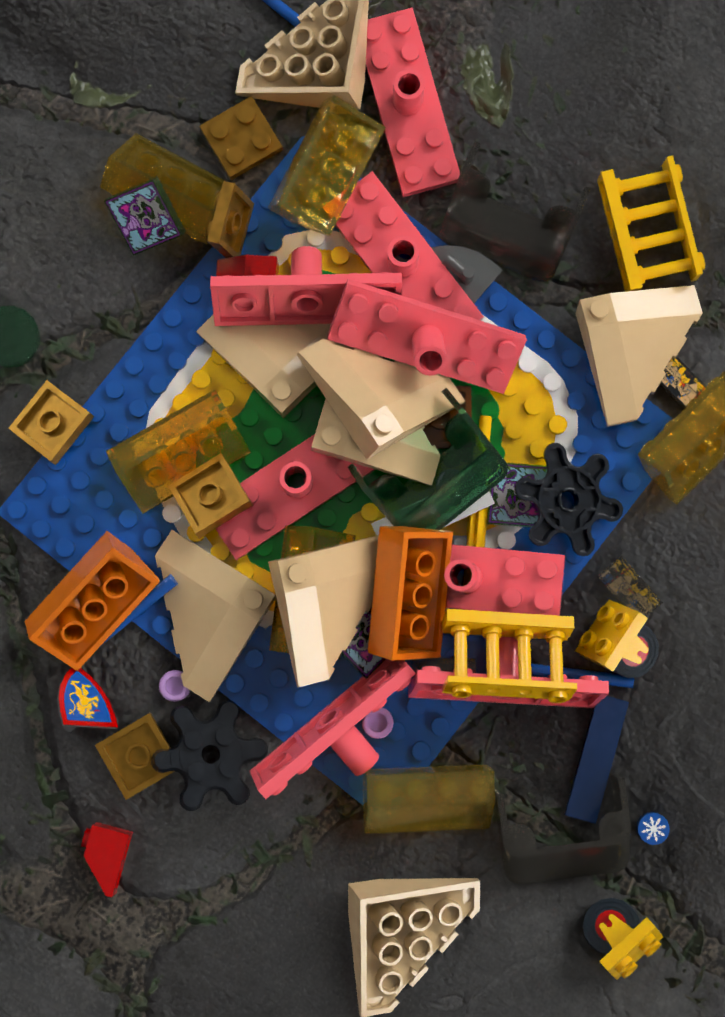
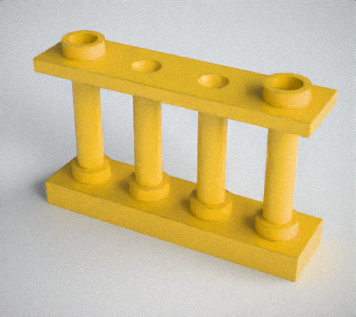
M673 155L668 156L663 162V171L620 180V178H615L614 170L611 169L602 171L597 179L625 292L641 290L645 280L687 270L689 271L691 281H696L703 274L702 270H705V260L702 252L697 251L680 182L683 180L682 170L679 164L675 165ZM662 183L667 185L670 200L632 209L622 206L620 196H623V192ZM674 212L678 229L636 239L634 236L630 237L627 225H630L631 221ZM681 241L685 259L645 268L637 265L635 255L638 254L639 250Z
M447 609L442 619V633H450L454 636L455 676H447L442 687V693L452 694L456 698L483 695L548 699L551 703H564L570 700L577 690V683L564 682L562 642L567 641L575 629L574 616ZM482 635L486 638L487 678L468 677L467 636ZM514 637L518 641L519 679L500 678L499 638ZM532 639H546L549 642L551 681L532 680L530 643Z

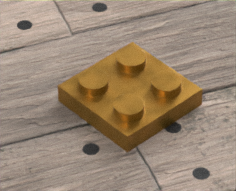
M252 96L199 126L230 180L283 151L281 143Z
M223 181L221 191H218L215 197L216 210L213 221H210L207 227V242L225 258L241 255L254 203L235 183Z
M46 380L8 429L56 465L94 416Z
M222 453L168 486L199 539L253 506Z
M151 713L95 745L125 800L175 772L159 773L151 765V757L157 750L171 749Z

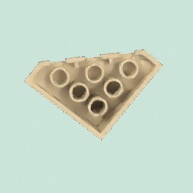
M327 0L320 7L314 2L297 17L301 22L287 35L283 30L280 31L264 45L268 50L254 63L249 58L240 65L235 94L241 97L249 98L252 96L255 99L330 110H360L365 84L369 0Z
M694 285L608 293L579 301L575 314L607 427L639 419L644 410L642 405L650 393L654 394L666 374L664 369L671 358L675 360L687 340L685 337L692 324H697L703 314Z
M212 315L196 333L284 418L317 386L297 356V353L322 339H327L331 324L215 326L214 315Z
M322 339L297 353V356L366 459L373 457L465 402L454 383L447 376L441 374L424 375L415 366L399 361L386 360L377 357L376 354L360 349L336 345L334 341Z
M342 344V347L353 349V347ZM325 399L311 446V451L430 486L433 484L441 456L436 446L430 444L423 431L424 426L373 457L366 459L327 399Z
M171 530L156 553L155 558L157 568L161 567L163 580L171 574L178 583L164 595L166 609L167 611L170 610L174 630H171L175 651L176 654H180L183 668L181 679L184 687L206 701L211 702L275 601L276 595L174 530Z
M379 535L268 562L297 687L329 680L335 670L333 666L342 650L346 651L358 630L356 626L363 614L369 612L373 600Z
M478 878L375 879L348 884V915L360 1017L392 1012L399 1004L395 997L407 984L414 987L429 968L425 963L437 949L443 953L459 935L455 928L467 915L473 919L480 911V880Z

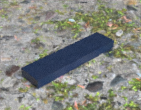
M606 696L593 708L564 815L596 824L629 702Z

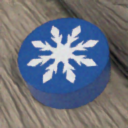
M655 812L643 814L638 819L636 825L638 836L647 844L658 845L664 842L669 835L668 821L665 817Z

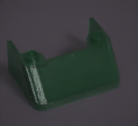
M447 388L441 392L458 413L445 426V436L452 446L441 454L432 486L413 480H408L403 484L398 477L392 474L381 475L372 483H369L353 463L348 466L360 488L393 526L441 530L500 483L507 475L508 465Z

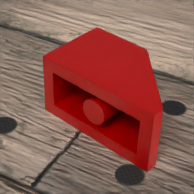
M241 255L217 260L216 276L278 275L277 256Z
M96 822L92 825L91 829L86 828L81 847L86 848L84 858L105 896L112 898L117 893L133 831Z

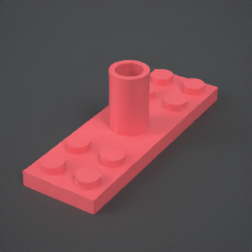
M413 7L368 19L366 70L402 197L461 182V174Z
M373 171L323 207L325 213L371 273H402V296L480 321L483 320L484 316L446 266L442 264V261ZM400 254H407L411 259L407 262H400L395 257Z
M302 246L295 249L291 254V275L210 276L215 326L331 324L347 279L402 296V273L322 274L321 252L311 246Z
M347 279L327 334V340L415 366L424 375L441 374L502 394L506 390L527 341L524 334L351 279Z
M314 434L242 481L240 484L253 506L217 527L216 531L237 561L375 469L311 451ZM295 473L305 475V484L300 488L289 487L287 480L291 475Z
M452 545L450 563L444 573L445 581L448 585L446 608L560 616L565 555ZM470 568L472 572L471 581L465 586H460L457 579L458 573L462 569Z
M514 637L499 638L500 678L519 679L518 641ZM436 666L422 667V670H417L411 683L408 685V698L594 708L609 694V681H599L597 676L592 675L581 676L579 679H567V675L563 674L564 682L577 683L576 692L570 700L564 703H551L548 699L483 695L456 698L452 694L442 693V687L447 676H455V671H441V668ZM468 668V677L487 678V674L473 673V670ZM550 675L548 677H532V680L551 681Z
M384 658L367 677L365 675L362 676L250 770V774L260 794L267 799L271 795L275 796L281 793L286 788L287 781L296 774L300 775L306 772L311 767L312 761L329 746L355 776L362 775L371 769L378 761L379 754L354 725L371 711L376 712L386 704L387 698L395 691L399 692L405 689L411 683V678L416 674L405 660L391 661Z

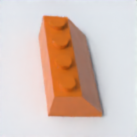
M406 526L379 527L368 653L391 661L441 658L443 639L442 619L445 615L448 589L444 573L451 559L453 532Z
M106 531L25 620L28 639L78 671L154 589L160 580L128 545Z

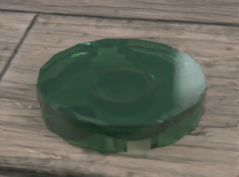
M1 306L0 366L5 368L18 367L29 362L41 343L40 329L36 320L24 309L15 306Z

